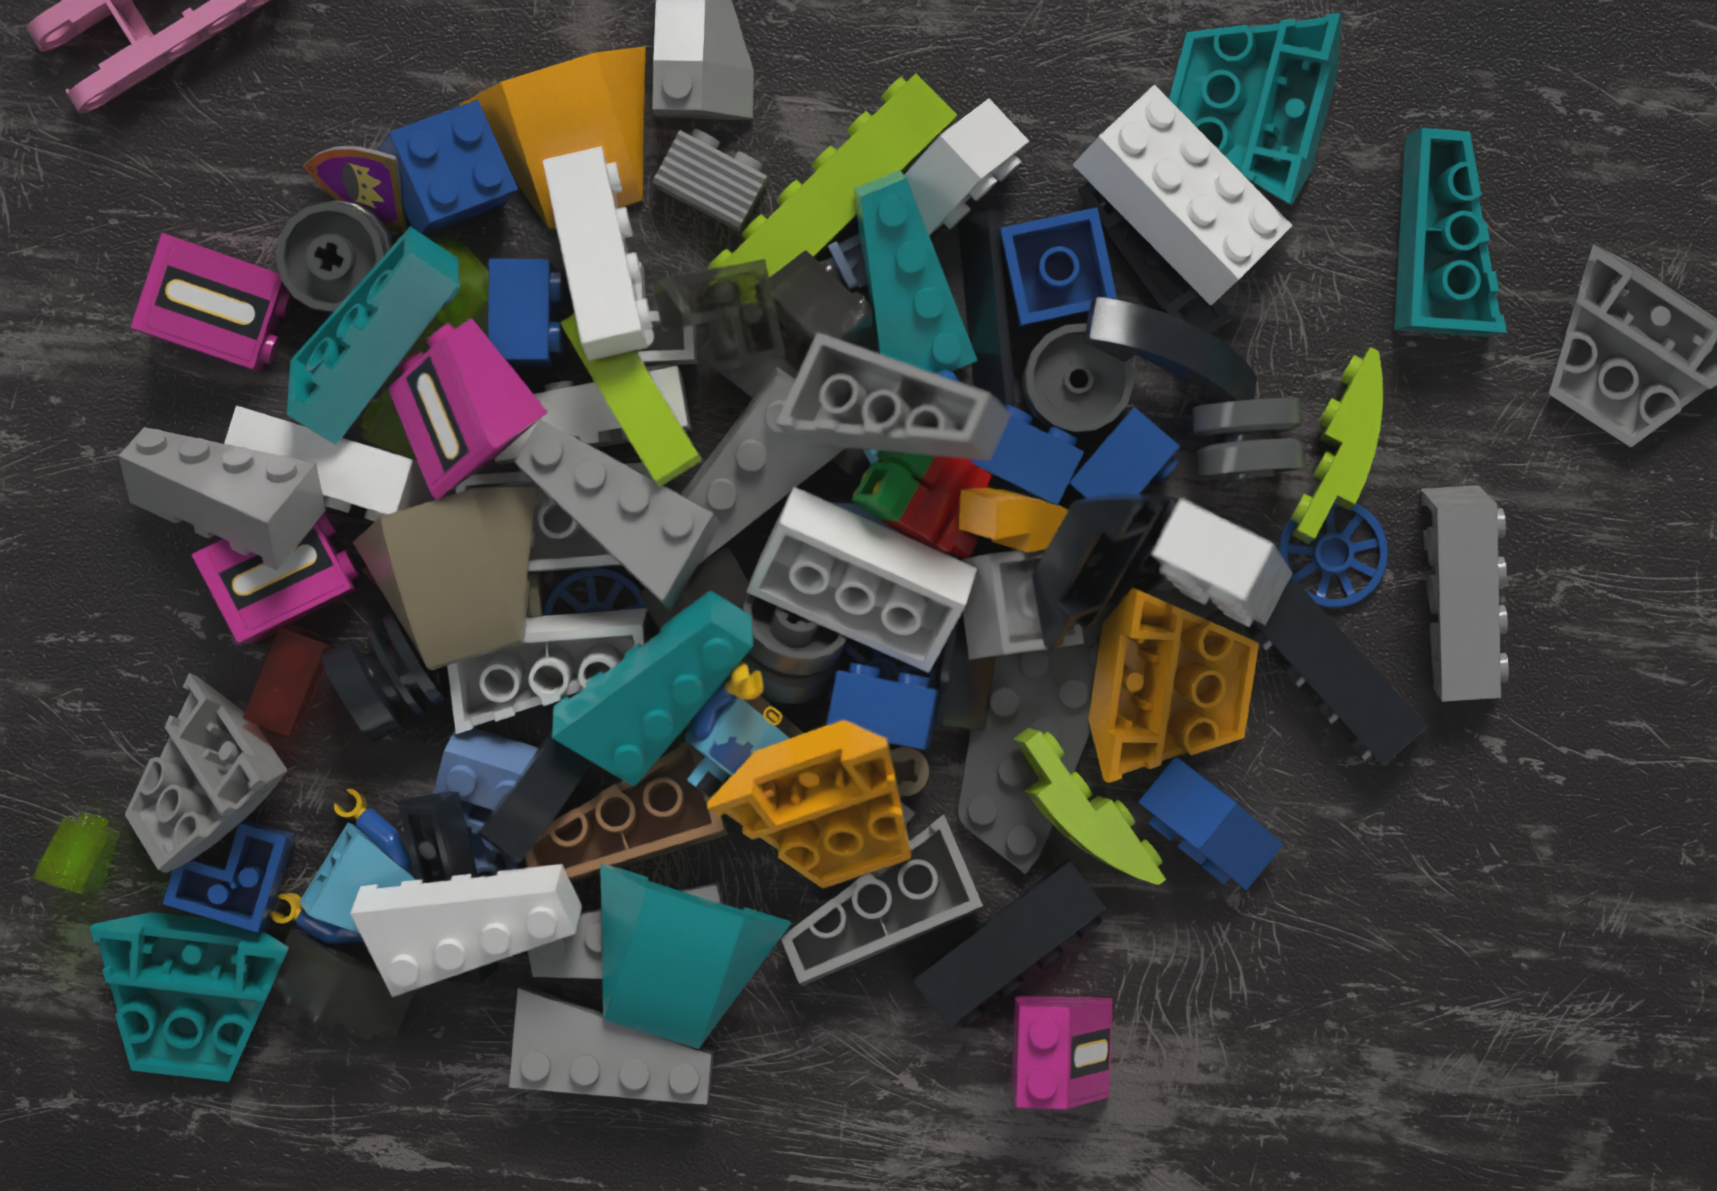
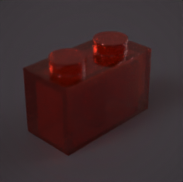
M279 626L243 719L288 737L298 736L325 668L321 655L331 650L333 644L295 629Z

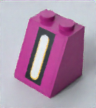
M161 233L130 328L149 337L261 373L264 363L270 365L275 358L279 337L274 336L279 318H286L288 316L294 297L281 281L279 273Z
M473 319L468 320L456 329L448 323L435 332L426 341L431 349L425 354L420 349L400 364L398 369L403 375L388 388L430 493L436 500L491 463L548 413Z
M327 511L322 514L278 570L264 565L262 556L254 552H250L245 556L232 550L230 542L225 539L192 554L237 643L256 644L358 590L353 580L359 576L358 569L347 550L339 553L330 535L337 531Z
M1014 995L1011 1094L1016 1108L1069 1109L1110 1097L1112 998Z

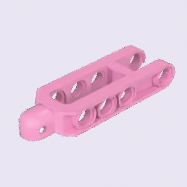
M62 0L34 18L28 24L27 31L38 49L44 52L61 46L109 15H114L131 45L98 65L100 70L82 80L71 90L68 88L65 90L78 113H86L109 102L270 0H210L194 11L191 8L183 11V18L156 35H153L132 2L133 0Z

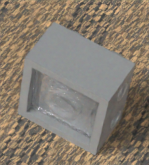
M1046 549L1029 553L1024 551L993 553L960 560L977 568L966 605L963 609L969 659L1048 649L1043 642L1031 577ZM1077 624L1069 629L1063 637V644L1057 648L1084 644L1082 627Z

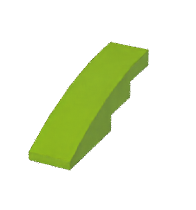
M574 313L560 322L604 399L659 487L702 461L637 350L588 361L581 342L576 314Z

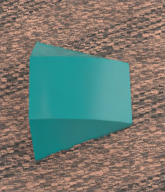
M1341 13L1326 14L1324 18L1300 21L1287 19L1281 20L1277 24L1253 27L1240 25L1186 32L1169 100L1248 180L1292 206L1313 169L1338 74Z
M601 863L603 1020L699 1049L785 933L791 921L746 907L740 910L650 882L646 876Z
M150 912L92 924L90 931L93 941L98 943L104 963L102 972L105 982L109 983L117 1008L115 1016L131 1070L229 1082L289 947L263 931L257 933L214 919Z

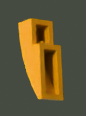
M989 488L961 490L959 529L991 538L994 543L1029 553L1047 549L1068 510L1055 504L1006 490Z

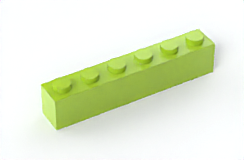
M916 73L907 82L902 77L898 78L881 96L885 104L873 116L867 111L861 114L846 130L850 138L838 150L831 145L812 163L811 167L816 172L803 185L798 180L791 183L776 199L781 206L768 219L762 214L759 215L742 232L741 235L746 241L733 253L728 249L722 251L706 268L711 273L705 280L707 286L748 327L828 249V245L833 244L858 220L854 188L898 170L904 174L942 133L956 123L957 114Z

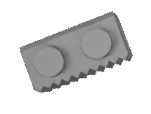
M694 129L691 136L680 130L653 179L654 187L741 233L768 182L767 176L760 172L763 164L737 151L734 158L717 150L720 144L717 139L698 129Z

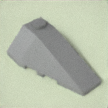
M656 0L652 105L655 117L665 119L753 120L754 69L732 0Z

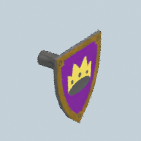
M340 146L318 152L303 165V168L320 187L334 199L362 204L378 214L389 229L405 233L408 230L396 156L357 146Z

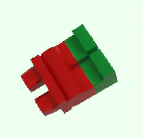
M879 450L876 457L883 462H872L852 501L912 540L956 558L967 559L970 557L978 543V536L959 529L961 490L976 488L993 489L988 484L992 475L982 467H976L969 458ZM883 480L876 494L873 495L875 485Z

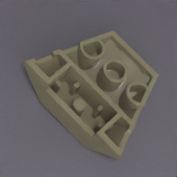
M537 486L472 488L382 516L353 542L429 670L524 643L530 581L527 580L530 548L534 547L535 534L532 533L534 504H538L540 489Z

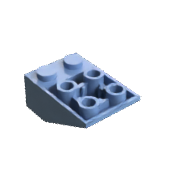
M473 728L456 734V730H454L443 752L433 794L446 791H457L459 793L478 877L497 876L498 871L518 869L519 863L516 864L480 837L478 832L503 795L512 789L538 748Z

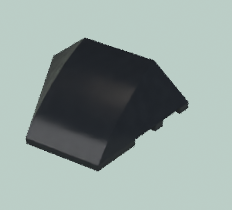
M1111 494L1073 502L1031 575L1044 645L1052 651L1063 644V637L1066 632L1075 625L1079 624L1084 630L1090 628L1096 623L1106 606L1111 603L1118 605L1132 587L1146 593L1164 582L1167 576L1160 572L1163 565L1152 553L1180 499L1204 511L1206 509L1200 503L1153 494Z

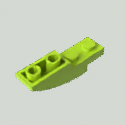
M1371 347L1366 351L1362 359L1353 355L1340 380L1348 385L1340 401L1333 398L1330 399L1318 421L1319 425L1325 427L1319 440L1335 448L1336 451L1334 454L1328 450L1325 451L1313 473V476L1320 480L1312 497L1303 493L1290 518L1298 523L1292 535L1308 544L1316 538L1333 503L1347 510H1350L1356 504L1375 456L1381 428L1383 376L1379 351Z
M1027 728L1012 739L1039 777L1038 781L1024 790L1025 793L1059 832L1098 861L1122 873L1156 885H1160L1166 880L1158 868L1162 864V860L1157 851L1147 840L1144 839L1140 842L1130 828L1135 824V820L1128 809L1119 800L1113 803L1111 799L1097 796L1089 802L1087 799L1092 796L1090 788L1078 773L1073 772L1070 774L1060 760L1065 756L1064 751L1049 732L1042 734L1041 731Z

